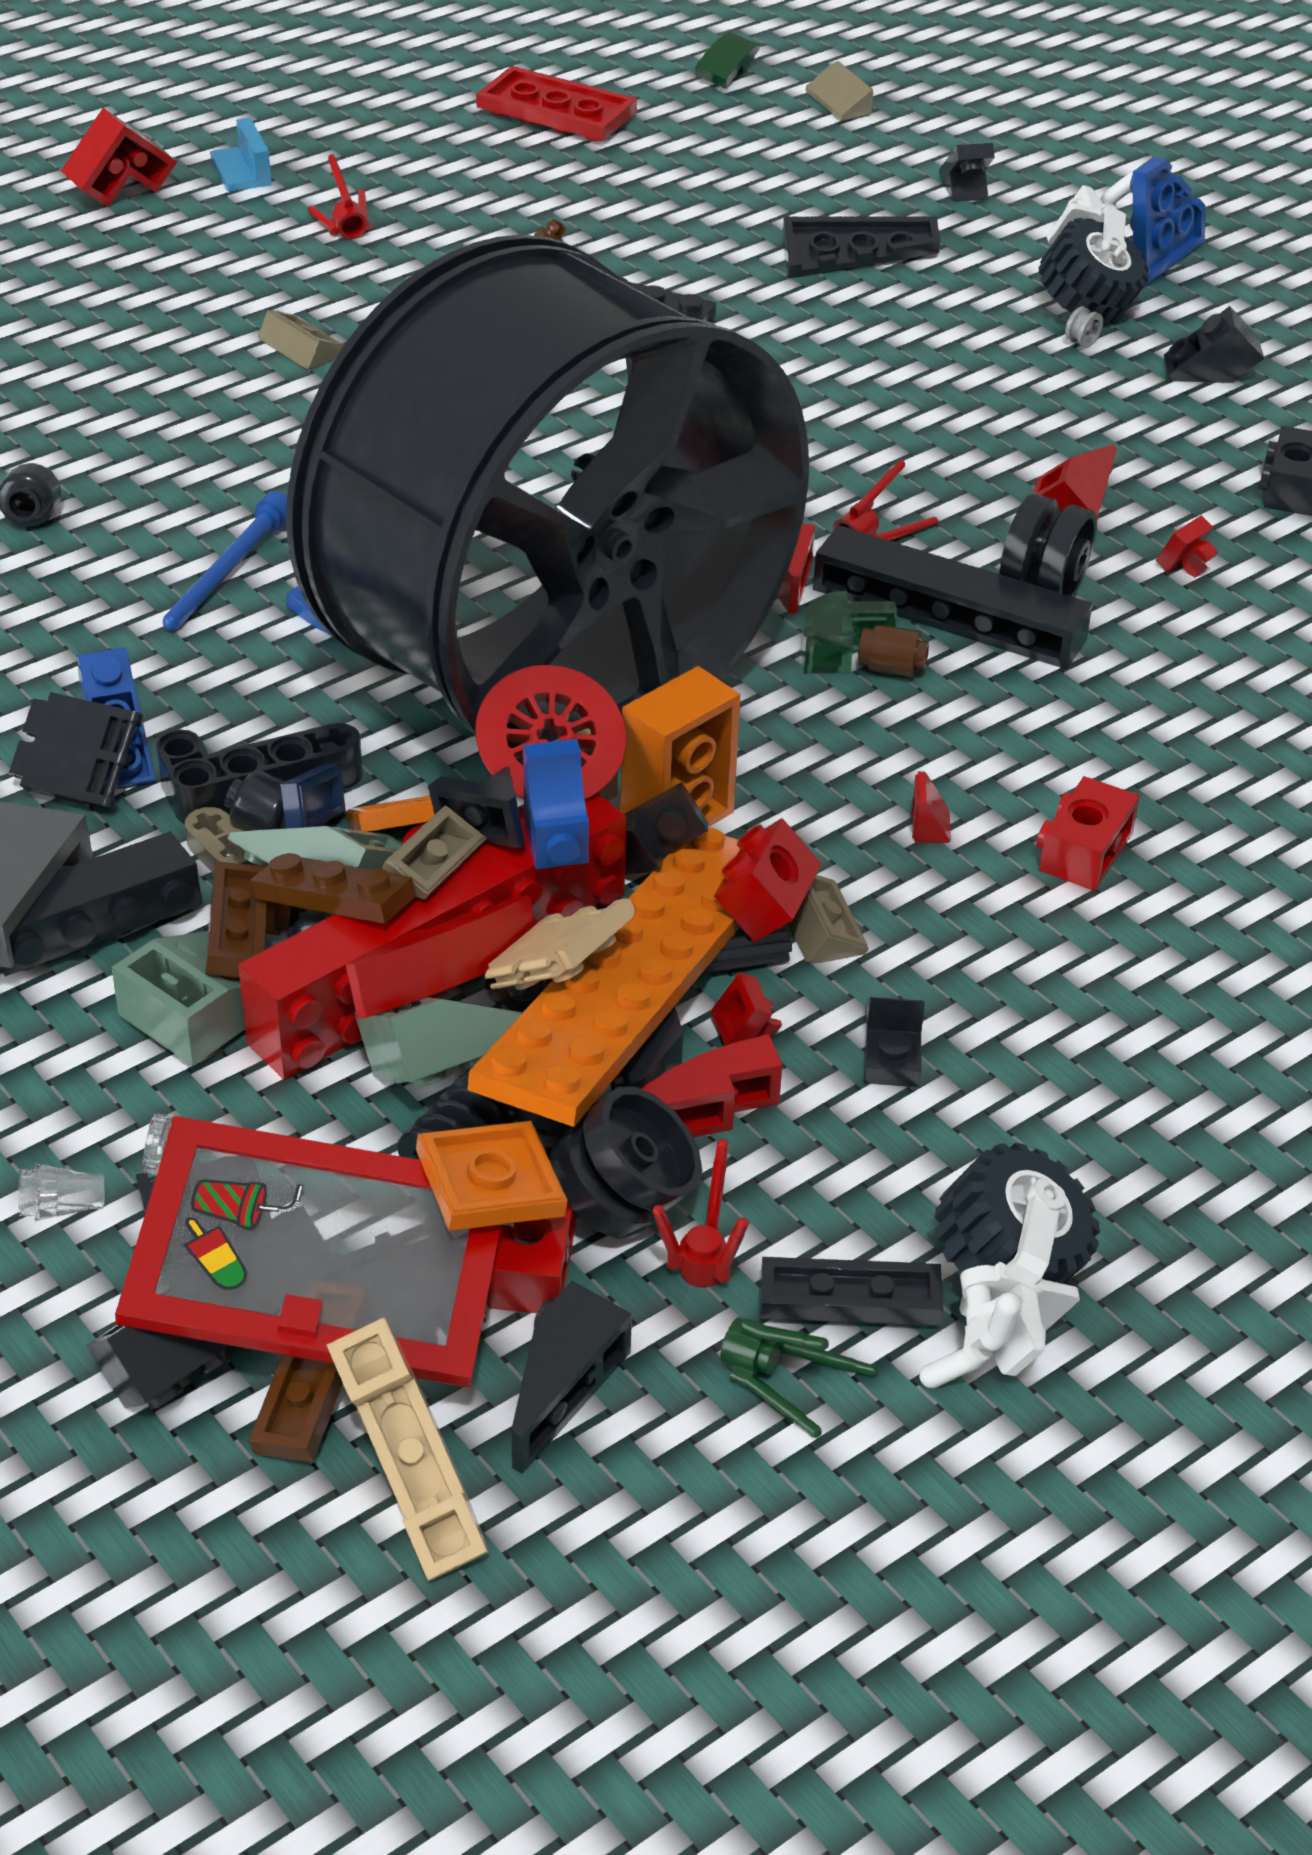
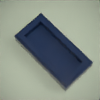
M339 763L322 764L280 784L286 829L318 827L346 811L341 766H339Z

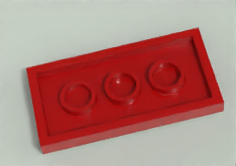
M510 66L476 94V107L489 110L497 116L508 115L519 118L527 124L549 126L557 132H571L582 135L590 141H604L637 112V98Z

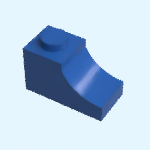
M577 739L523 745L524 829L535 868L542 869L589 863V819L583 792L581 750Z

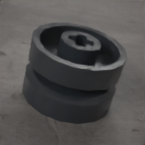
M1037 493L1029 494L1020 505L1012 521L1001 556L999 574L1074 597L1084 578L1094 547L1097 531L1096 513L1094 510L1074 504L1067 506L1060 512L1056 499Z
M617 1087L588 1110L587 1115L583 1116L575 1127L570 1126L555 1139L550 1154L552 1168L568 1200L567 1203L582 1220L595 1230L617 1239L635 1238L656 1221L653 1215V1208L656 1205L663 1206L665 1211L671 1209L698 1187L702 1174L700 1152L689 1128L670 1106L656 1095L637 1087Z

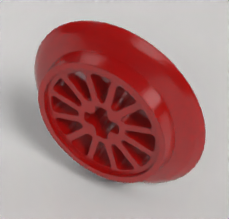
M537 665L517 670L494 685L480 706L476 719V742L483 763L492 776L502 768L510 767L515 795L524 799V766L517 759L523 757V745L548 742L546 739L539 740L543 729H550L553 736H562L559 738V741L577 739L580 748L592 749V755H588L581 750L584 799L601 791L613 779L621 766L626 748V730L621 712L609 693L599 683L581 672L556 665ZM545 701L547 703L546 714L542 713L537 702ZM555 702L567 706L562 715L555 713ZM526 707L531 718L520 712L519 709ZM573 712H577L582 717L574 722L567 721ZM508 722H512L521 729H509L506 725ZM585 729H589L592 735L576 733ZM507 742H516L524 744H521L515 748H509Z

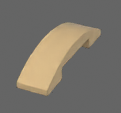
M383 1317L327 1344L350 1401L359 1411L405 1519L402 1522L427 1580L432 1581L489 1553L474 1510L446 1443L387 1319Z

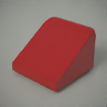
M918 771V775H915L911 807L912 838H914L915 842L950 843L951 824L949 809L925 771Z

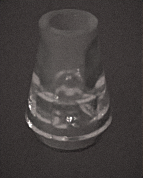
M34 1163V1169H19V1216H33L34 1222L89 1209H103L104 1175L89 1174Z

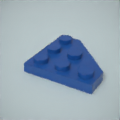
M1152 157L1135 169L1130 180V191L1133 193V212L1130 218V228L1133 231V243L1144 256L1143 260L1148 264L1149 271L1147 273L1149 274V281L1146 283V286L1205 242L1206 205L1201 199L1192 197L1190 194L1192 191L1191 187L1181 176L1174 175L1171 172L1172 165L1167 159Z

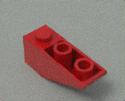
M1114 444L1067 459L1038 477L1032 493L1056 499L1060 512L1071 504L1094 510L1098 520L1101 503L1106 494L1105 489L1113 470L1112 465L1117 451Z

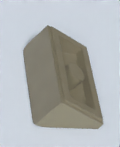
M839 61L831 64L806 85L805 91L840 121L872 114L873 89Z
M275 310L267 311L259 332V339L305 369H313L334 360L344 347L342 343L299 316Z
M445 805L384 862L381 869L386 870L388 873L412 877L416 897L426 899L482 846L487 838Z
M816 875L794 919L788 923L805 961L808 963H822L865 955L869 950L868 944L836 881Z

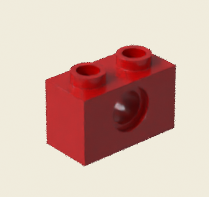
M1083 776L1072 793L1066 791L1063 794L1054 820H1046L1039 831L1036 848L1042 850L1039 871L1096 891L1133 834L1140 795Z
M783 818L765 829L761 824L756 825L740 838L737 843L740 850L722 869L721 873L725 877L714 895L717 901L754 943L794 919L822 864Z
M568 1203L564 1217L501 1224L488 1292L489 1309L537 1314L539 1308L547 1299L551 1297L556 1298L565 1289L576 1230V1213Z

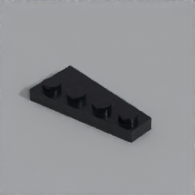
M784 216L783 219L788 279L938 254L941 240L937 216Z

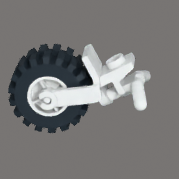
M1133 171L1106 190L1100 199L1092 187L1083 185L1048 233L1047 240L1051 247L1041 259L1039 266L1042 284L1048 289L1049 295L1063 309L1068 310L1072 314L1078 307L1083 306L1089 309L1091 313L1097 312L1101 314L1103 325L1117 322L1149 281V274L1147 273L1149 268L1148 264L1143 260L1144 256L1135 247V244L1125 237L1126 214L1115 207L1116 202L1131 192L1130 180Z
M1002 1143L995 1145L991 1150L987 1149L939 1198L941 1203L936 1207L934 1216L940 1223L935 1228L937 1240L945 1244L946 1248L942 1252L947 1262H953L958 1268L956 1274L960 1277L963 1293L959 1310L962 1315L966 1316L967 1325L965 1326L966 1334L963 1348L931 1362L921 1369L920 1381L927 1388H937L979 1368L991 1357V1352L1002 1374L1018 1375L1044 1351L1045 1331L1080 1300L1078 1288L1065 1285V1283L1081 1270L1097 1251L1099 1241L1095 1236L1100 1233L1099 1221L1092 1216L1096 1209L1092 1200L1086 1198L1082 1192L1085 1188L1078 1178L1073 1179L1066 1172L1068 1168L1059 1160L1056 1163L1049 1159L1048 1153L1038 1148L1031 1152L1026 1144L1014 1143L1009 1147L1007 1144Z

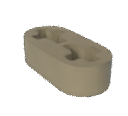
M214 807L200 808L191 812L185 819L187 846L212 873H214L215 861L259 866L244 858L245 849L228 840L230 832L243 830L233 827L230 823V815L222 809Z

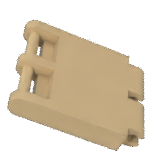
M624 898L615 900L607 908L600 910L593 906L580 908L572 916L563 917L558 913L547 915L488 964L489 969L485 973V978H495L496 983L490 985L491 989L515 986L517 990L526 989L541 980L551 978L556 983L568 980L584 969L582 961L585 958L608 948L616 941L614 934L633 918L635 912L634 905L629 899Z

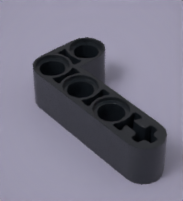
M345 723L328 724L208 754L201 738L190 730L179 729L166 732L156 742L161 787L176 818L184 824L185 819L191 812L204 807L219 808L230 815V808L225 807L224 802L231 784L235 779L243 781L247 775L255 770H262L288 781L322 764L339 763V766H341L343 790L355 786L361 781L363 776L360 733L354 726Z

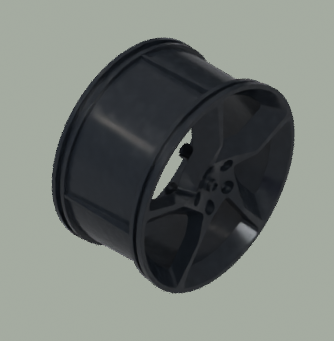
M532 235L500 236L474 242L449 252L424 266L395 288L354 331L321 382L308 410L297 442L289 479L286 529L289 555L295 579L311 612L332 637L354 653L386 669L411 674L441 692L453 714L475 736L476 719L480 706L492 687L501 679L517 670L537 665L563 666L587 675L609 693L622 715L623 706L697 666H700L722 681L750 645L780 591L799 539L809 483L807 430L801 405L786 373L768 352L750 339L730 329L717 326L711 322L688 317L626 284L619 276L591 255L565 242L544 236ZM625 358L628 384L613 437L596 456L585 453L574 462V466L583 471L581 473L577 470L571 471L574 482L556 509L505 479L507 466L544 417L588 377L604 366ZM479 531L518 547L526 553L542 585L515 609L495 622L475 632L458 637L456 628L457 598L464 563L474 532ZM545 701L537 702L542 713L546 714L547 703ZM555 702V713L562 715L567 706ZM526 707L519 709L520 712L531 718ZM573 712L567 721L574 722L582 717L577 712ZM508 722L506 725L509 729H521L512 722ZM543 729L539 740L546 739L548 742H553L562 736H553L550 729ZM507 742L509 748H515L521 744H524L516 742ZM523 757L518 758L517 761L524 766Z

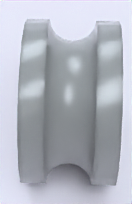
M1083 306L1078 307L1067 322L1065 329L1066 339L1071 342L1078 341V344L1082 347H1090L1095 343L1102 330V315L1097 312L1091 313L1089 309Z

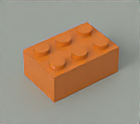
M697 666L623 706L622 718L626 730V748L621 763L620 812L625 814L683 782L707 819L709 827L734 813L741 694L700 666Z

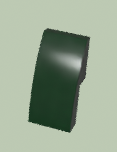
M728 32L714 42L695 66V76L726 89L737 72L744 73L759 51L760 45Z

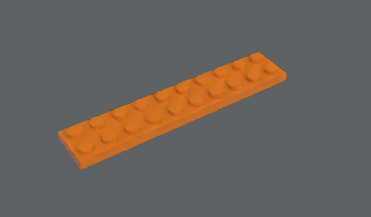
M708 827V831L672 850L663 860L662 869L658 872L653 871L628 898L634 905V916L614 934L616 941L608 948L585 958L582 961L584 969L577 975L558 983L552 980L471 1068L467 1090L575 1127L740 928L738 923L714 897L725 877L721 873L722 869L740 850L737 846L739 840L725 836L721 831Z

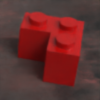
M102 108L61 169V172L82 191L109 207L129 176L157 193L178 161L155 142L105 108Z

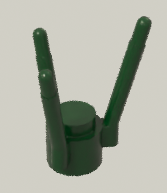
M737 1317L728 1328L720 1353L721 1361L733 1366L730 1375L731 1381L751 1389L812 1437H819L821 1435V1427L760 1380L757 1375L761 1372L772 1374L780 1362L782 1353L869 1377H874L878 1373L877 1367L872 1364L825 1351L829 1347V1341L826 1338L763 1325L743 1317Z

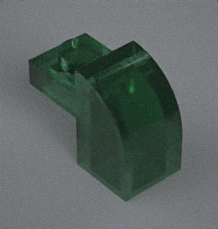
M847 591L828 593L812 601L804 614L801 653L804 674L851 673L852 652L859 651L863 629H874L876 625L896 627L897 610L895 602H849Z

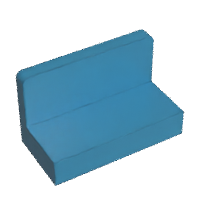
M251 117L236 119L238 147L210 151L211 161L221 181L229 192L271 186L268 148Z

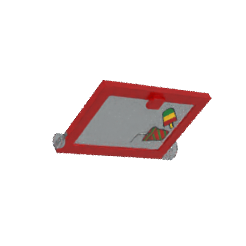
M156 1113L153 1115L146 1137L142 1169L143 1173L157 1176L115 1312L116 1325L334 1364L327 1344L385 1317L397 1338L415 1378L470 1388L501 1226L514 1227V1223L449 1231L422 1163L418 1159L180 1116L173 1117Z

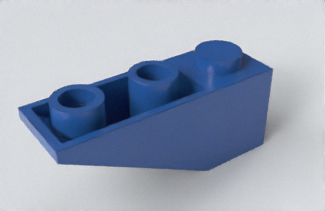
M126 647L77 655L79 684L83 700L127 709L141 714ZM142 724L141 727L136 726L127 754L131 761L128 769H122L116 789L156 783L145 729Z

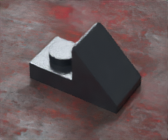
M993 143L956 145L939 169V176L951 200L971 201L988 198L985 170L995 158Z
M510 767L502 768L483 783L440 776L428 785L434 815L446 805L487 838L485 842L518 849L526 844Z
M683 782L624 814L626 816L625 874L658 872L662 869L665 854L708 831L709 823Z
M869 997L867 999L864 1084L920 1086L921 1032L925 1001Z

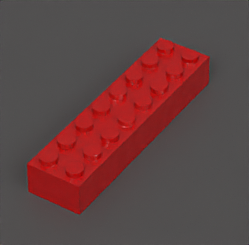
M598 793L585 799L586 812L589 819V863L542 869L535 868L524 829V817H522L521 823L525 845L518 849L484 842L426 899L413 898L387 923L383 924L334 914L238 964L246 1044L283 1080H286L300 1071L314 1066L322 1059L362 1039L354 1014L356 1009L346 963L412 930L432 929L462 913L482 912L512 896H530L536 924L547 915L558 913L563 917H568L583 907L593 906L599 909L613 903L616 899L625 895L626 816ZM454 987L428 997L436 998L438 996L444 995Z

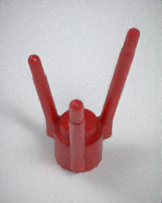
M330 154L328 160L342 200L334 206L332 220L314 206H309L307 210L328 228L332 236L340 233L346 239H356L371 228L367 214L365 191L359 189L358 203L352 201L336 157Z
M900 460L859 502L850 508L848 513L834 522L833 531L840 525L891 541L935 526L938 523V519L931 517L884 533H876L879 527V519L871 509L874 505L873 501L905 467V462Z
M720 1139L717 1142L705 1225L695 1226L690 1229L682 1238L680 1245H678L663 1206L656 1205L653 1208L656 1225L667 1251V1267L671 1270L679 1269L681 1278L687 1284L694 1287L706 1288L714 1286L719 1282L725 1283L730 1280L731 1265L749 1225L746 1218H739L727 1243L718 1231L729 1146L728 1141L725 1139Z

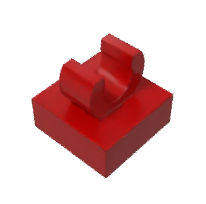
M1202 515L1173 533L1156 559V562L1167 572L1182 564L1184 570L1196 578L1207 570L1208 567L1205 563L1218 554L1214 545L1205 541L1214 527Z
M738 973L711 1009V1014L725 1046L768 1034L772 1039L782 1026L780 1020L770 1018L773 1015L771 1009L774 1005L772 1001L765 998L757 978Z

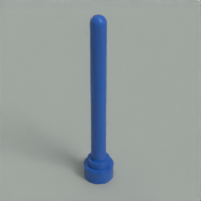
M270 491L257 503L255 520L163 617L162 623L166 630L176 631L268 532L279 531L286 527L287 496L278 491Z

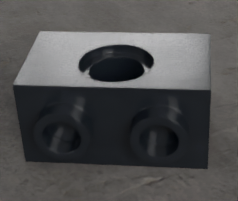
M1281 426L1278 442L1269 441L1259 485L1260 490L1267 491L1264 508L1312 516V431Z

